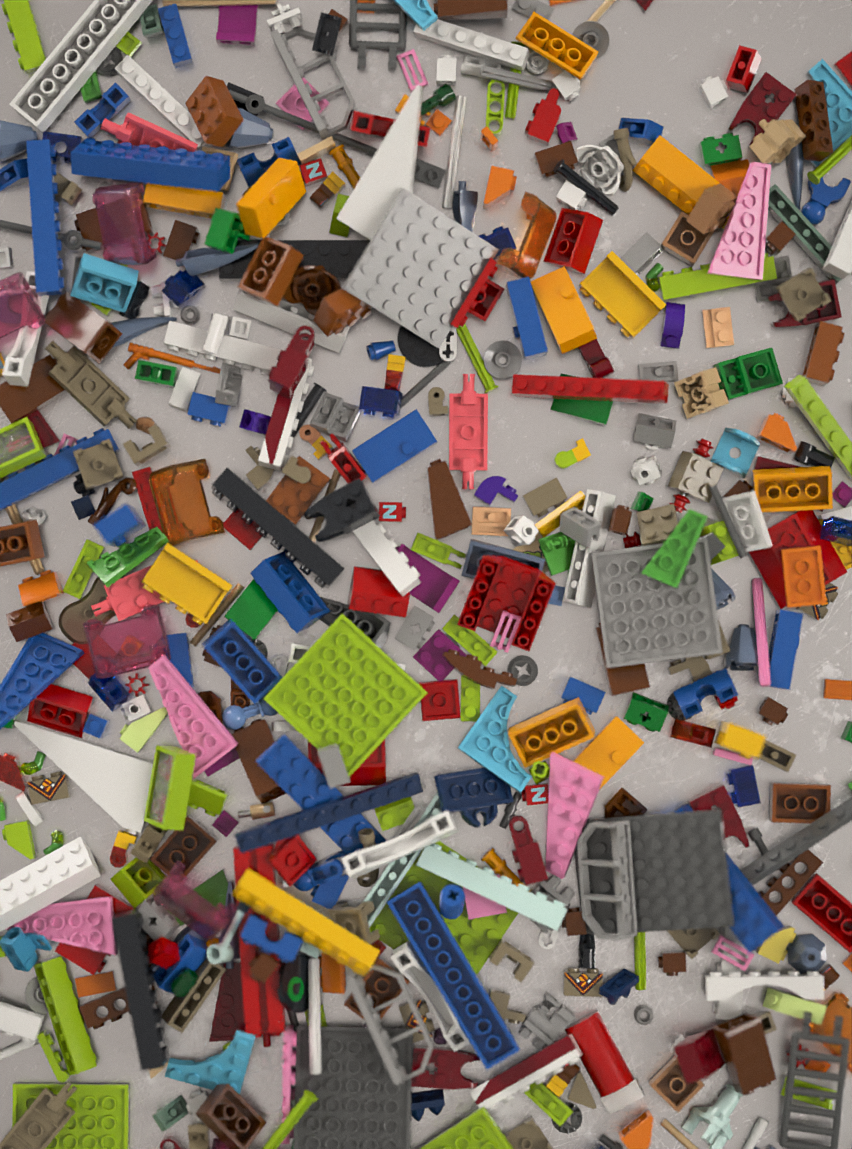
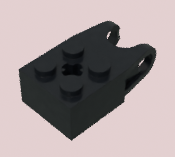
M358 478L316 502L304 512V517L306 519L326 518L325 527L315 536L317 542H324L340 535L348 534L380 517V514L364 483Z

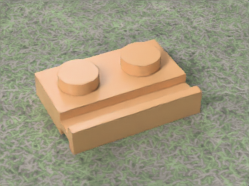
M730 307L702 310L706 348L733 346L734 338Z
M473 506L471 534L508 536L503 530L511 521V508Z

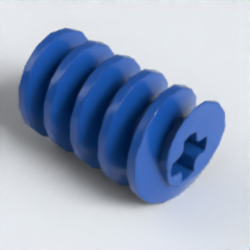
M447 885L441 891L439 908L441 915L446 919H456L463 912L465 894L458 885Z

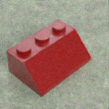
M562 208L543 262L560 268L565 266L568 271L585 274L603 220L589 212Z
M354 566L347 601L349 609L406 618L410 592L402 596L383 570Z
M50 684L30 702L27 721L82 738L83 728L91 711L93 697Z

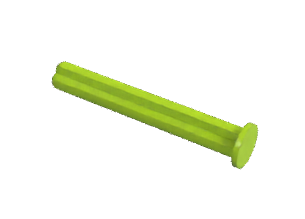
M512 41V42H511V43H513V44H517V45H520V46H523V47L526 46V45H524L523 43L518 42V41ZM510 67V72L521 74L520 70ZM508 84L505 118L514 119L516 117L519 85Z
M852 135L814 171L807 173L808 179L813 184H819L820 179L852 150Z
M466 324L463 327L459 326L456 329L457 334L486 390L484 393L487 394L497 389L498 385H495L490 373L486 370L484 361Z
M637 932V936H634L635 974L639 976V983L635 985V989L646 990L645 932Z
M309 1090L304 1091L303 1097L263 1149H277L313 1101H317L318 1098L313 1092Z

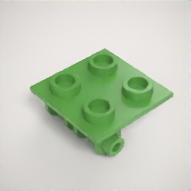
M562 532L538 540L551 576L570 569L575 540Z

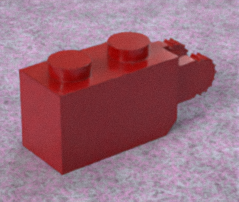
M551 89L546 99H541L540 104L536 102L532 112L535 114L533 121H528L525 129L528 132L527 138L547 146L562 111L560 106L557 105L560 94L557 89Z
M334 433L329 435L332 442L336 444L334 449L331 450L324 440L320 442L327 452L329 460L348 484L358 478L362 481L367 477L363 468Z

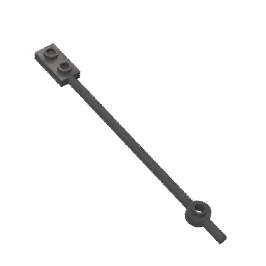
M229 90L232 98L246 104V108L250 113L258 114L264 111L319 133L314 123L265 104L264 99L260 95L253 94L247 97ZM252 101H258L259 106L257 108L252 107ZM339 133L332 135L334 140L371 155H375L378 150ZM416 158L414 178L439 188L446 170Z
M0 220V228L32 235L31 226ZM70 230L66 234L58 233V239H61L65 246L71 250H78L82 246L98 250L102 249V242L84 239L83 235L76 230ZM75 236V242L71 243L70 238Z

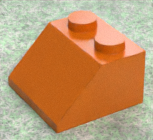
M748 159L712 165L710 166L711 175L738 196L750 164Z
M491 166L483 209H489L509 196L510 190L514 191L517 176H513L514 170Z
M776 413L765 417L756 438L789 454L794 453L797 447L788 422L784 421V417Z
M47 570L40 573L41 577L33 579V576L23 579L22 584L18 585L23 606L27 607L64 594L57 572Z
M322 952L321 956L318 957L320 968H322V976H320L322 992L345 994V965Z
M649 1109L618 1132L620 1139L628 1149H648L650 1146L653 1116Z

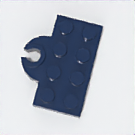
M485 768L442 774L434 777L442 813L445 811L450 813L460 812L462 819L468 825L475 828L481 826L477 819V813L483 816V826L485 827L497 818V805L514 802L511 787Z

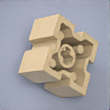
M763 119L759 122V125L765 133L755 136L754 142L749 147L763 164L771 162L781 163L791 153L792 148L796 147L806 135L792 119L772 120L769 123Z
M716 367L701 371L674 383L679 397L683 396L685 403L682 406L687 419L729 404L724 389L720 390L718 385L721 379Z

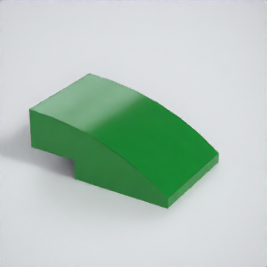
M772 347L713 365V368H717L721 382L718 383L720 390L724 389L728 401L783 384Z
M561 373V375H560V376H563V377H575V376H571V375H567V374H562V373ZM553 399L550 410L606 426L613 401Z
M253 579L224 617L228 620L231 618L242 631L256 640L278 610L266 596L260 585Z

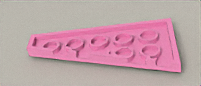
M750 163L708 274L753 280L763 279L771 164Z
M163 655L149 666V671L156 688L161 694L162 703L167 709L169 720L179 744L183 750L196 754L193 778H196L236 747L238 742L169 659Z
M555 752L550 754L546 871L563 879L566 876L577 848V840L582 835L604 777Z
M112 897L50 904L5 929L10 930L14 927H20L24 934L43 935L46 939L118 955L111 919L114 915Z
M286 1025L283 1035V1042L285 1044L283 1049L282 1096L284 1098L282 1104V1123L294 1108L291 1107V1100H295V1088H292V1085H295L296 1069H293V1066L296 1064V1050H293V1046H296L297 1031H294V1025ZM294 1127L282 1141V1144H289L290 1138H294Z

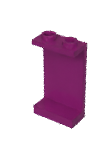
M258 5L219 6L218 32H216L217 43L255 46Z
M404 544L397 545L395 548L397 552H403L408 558L407 565L410 568L414 566L420 574L418 579L421 583L410 591V595L440 613L460 581L416 552L411 551Z

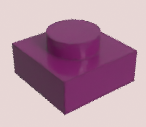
M572 122L556 125L557 134L562 143L578 140Z
M841 481L832 492L833 500L845 508L852 500V488Z
M224 810L212 826L227 837L239 822Z

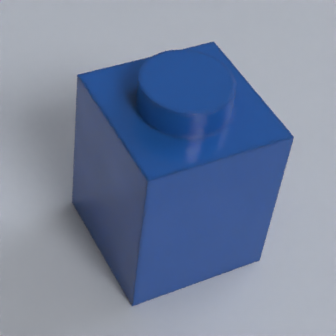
M90 713L83 732L101 739L110 720Z

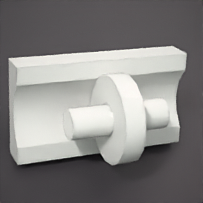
M280 2L276 3L278 9L271 11L273 18L267 20L269 28L273 31L278 30L280 35L286 33L283 24L290 22L292 29L302 27V16L299 7L291 10L289 4L282 7Z
M161 281V284L151 287L153 298L163 296V303L153 304L154 314L172 317L170 302H173V308H179L178 301L183 300V295H177V289L175 288L171 289L172 296H170L167 281Z

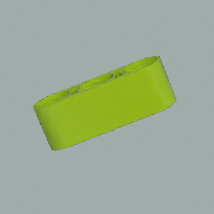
M491 80L487 88L486 126L489 128L491 123H497L500 128L497 131L490 130L497 137L502 133L505 85L502 81ZM493 85H499L501 87V91L499 93L492 92L491 87ZM498 104L501 109L498 112H493L490 106Z

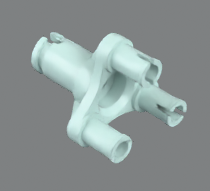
M730 1084L726 1085L727 1088L722 1091L713 1107H693L689 1112V1118L682 1126L685 1132L692 1135L700 1121L707 1122L709 1126L701 1138L711 1144L709 1146L710 1149H722L727 1140H730L733 1136L729 1117L739 1103V1098L743 1095L736 1092L734 1086Z

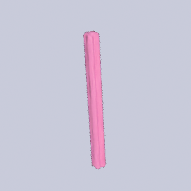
M761 578L752 579L759 680L761 687H768L771 684L763 582Z

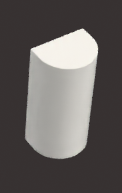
M466 54L462 62L461 73L482 77L480 74L482 66L501 69V64Z
M217 313L213 314L202 348L204 352L217 355L228 317Z

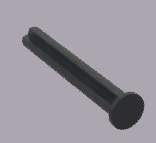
M564 159L557 163L553 170L555 173L559 172L576 187L586 192L587 196L611 215L618 211V205L564 163Z
M315 382L313 383L314 387L304 401L302 412L297 413L296 419H299L296 431H292L291 437L296 436L323 392L327 391Z

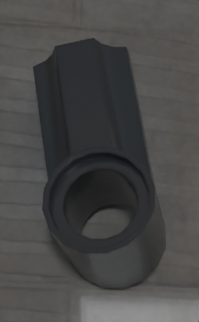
M801 441L793 459L805 465L810 464L814 467L830 466L831 468L835 457L818 450L817 447L807 442Z

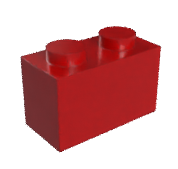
M739 45L726 79L730 89L749 93L761 61L757 50Z

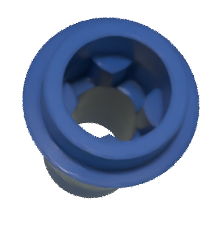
M391 340L371 342L370 345L366 346L369 359L377 361L396 351L394 341Z

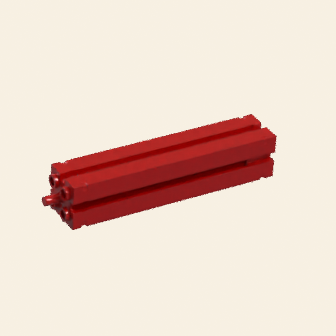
M274 843L240 854L238 846L233 848L235 887L247 869L277 886L276 871L267 860L273 853ZM249 908L238 926L245 1032L255 1035V1038L262 1037L263 1035V1047H271L270 1036H281V1033L285 1032L286 1028L285 1008L281 1004L277 993L280 976L278 971L282 960L278 958V954L271 952L269 955L280 963L265 983L262 981L260 983L256 982L250 977L252 973L249 972L251 969L249 964L255 956L260 957L263 951L260 950L261 946L255 943L251 946L243 942V938L240 935L251 914L268 921L265 929L268 939L272 941L280 940V929L278 923L273 922L264 914L254 910V908Z

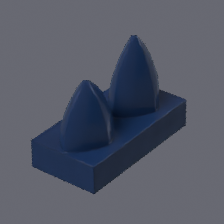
M623 969L599 988V994L606 997L609 1004L615 1005L621 996L624 998L629 996L631 988L639 983V976Z
M443 1089L412 1093L411 1116L418 1122L424 1115L426 1108L433 1114L438 1115L442 1111L443 1106H445Z

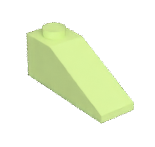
M166 707L131 723L129 726L126 724L120 731L122 736L119 739L137 753L140 752L168 715Z
M767 988L763 1007L803 1019L804 1011L812 1012L811 1022L822 1025L827 1006L817 1002L804 1000L800 996L773 988Z

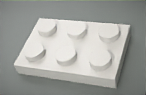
M755 491L722 498L745 552L772 546Z

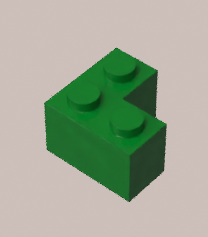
M216 208L204 245L214 250L233 254L238 238L249 241L251 236L245 234L239 214Z

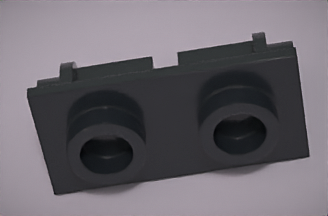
M137 281L126 312H120L119 315L130 320L135 319L140 313L143 301L148 296L150 287L141 281Z

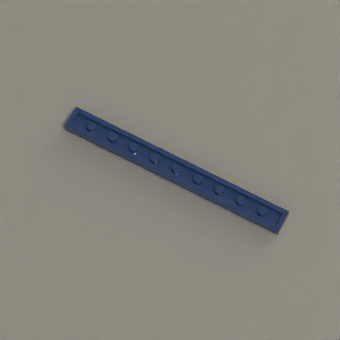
M416 772L235 833L234 836L239 852L242 854L422 793L423 788L419 774Z

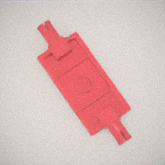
M129 112L123 124L118 125L105 118L100 128L115 135L118 139L117 143L120 144L123 142H129L137 146L147 144L154 148L165 146L172 150L186 149L189 152H195L198 147L197 143Z
M463 374V391L461 393H449V470L462 472V489H467V482H469V489H474V472L487 471L488 394H479L474 391L475 374H470V382H468V374Z
M151 566L117 580L108 588L104 585L108 597L104 601L91 605L92 610L101 608L93 612L95 617L112 610L115 612L118 621H121L164 602L159 598V593L156 591L150 593L143 588L144 584L141 581Z

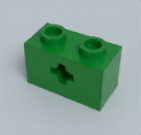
M733 133L724 134L722 138L715 139L714 136L706 137L699 144L703 167L739 161L743 158L739 135L734 136ZM719 145L721 148H725L722 153H720V150H716Z
M138 360L135 379L141 382L174 388L178 368Z
M633 692L626 708L624 719L630 724L645 726L649 731L660 732L668 714L669 705Z

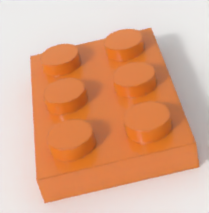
M821 546L781 550L787 608L827 604Z

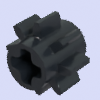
M81 474L75 476L77 480L73 482V487L78 494H82V497L95 493L94 488L86 489Z

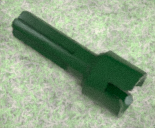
M446 83L434 90L433 96L422 102L421 116L437 106L445 107L456 100V95L450 85L447 86Z

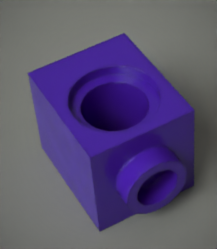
M244 409L239 427L266 435L271 416Z

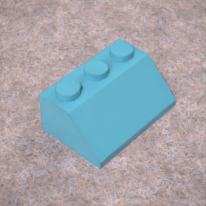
M83 253L70 296L125 313L137 285L139 271Z

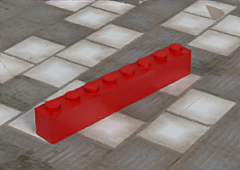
M513 374L512 394L516 397L668 403L669 384L665 381Z

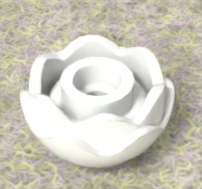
M535 51L531 52L526 68L533 74L545 72L549 66V60Z
M35 507L25 508L22 513L25 522L37 520L38 526L46 519L44 510H37Z

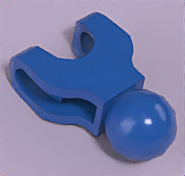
M823 177L817 185L808 180L807 187L810 198L802 207L801 213L812 225L819 224L825 217L827 207L830 204L838 203L844 197L851 180L843 178L839 185L835 187L826 185Z
M339 851L313 864L293 885L297 890L303 892L309 891L319 884H325L339 878L346 868L336 858H343L347 855L343 851Z

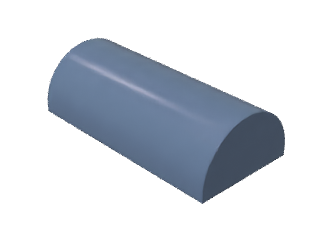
M471 539L461 576L475 579L483 555L504 556L541 571L543 570L545 559Z

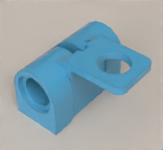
M20 927L11 928L0 940V946L16 970L29 972L38 961L39 956L36 953V949L47 951L52 949L45 936L33 933L24 934Z

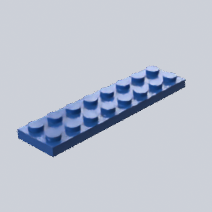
M285 734L256 760L303 810L345 797L336 787L330 789L327 778ZM361 813L320 827L347 856L364 849L358 834L364 828H372L374 830L376 845L386 841Z

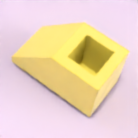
M787 926L780 929L758 946L756 953L779 964L780 960L783 961L787 955L786 947L788 943H792L796 936V933H794L795 928Z

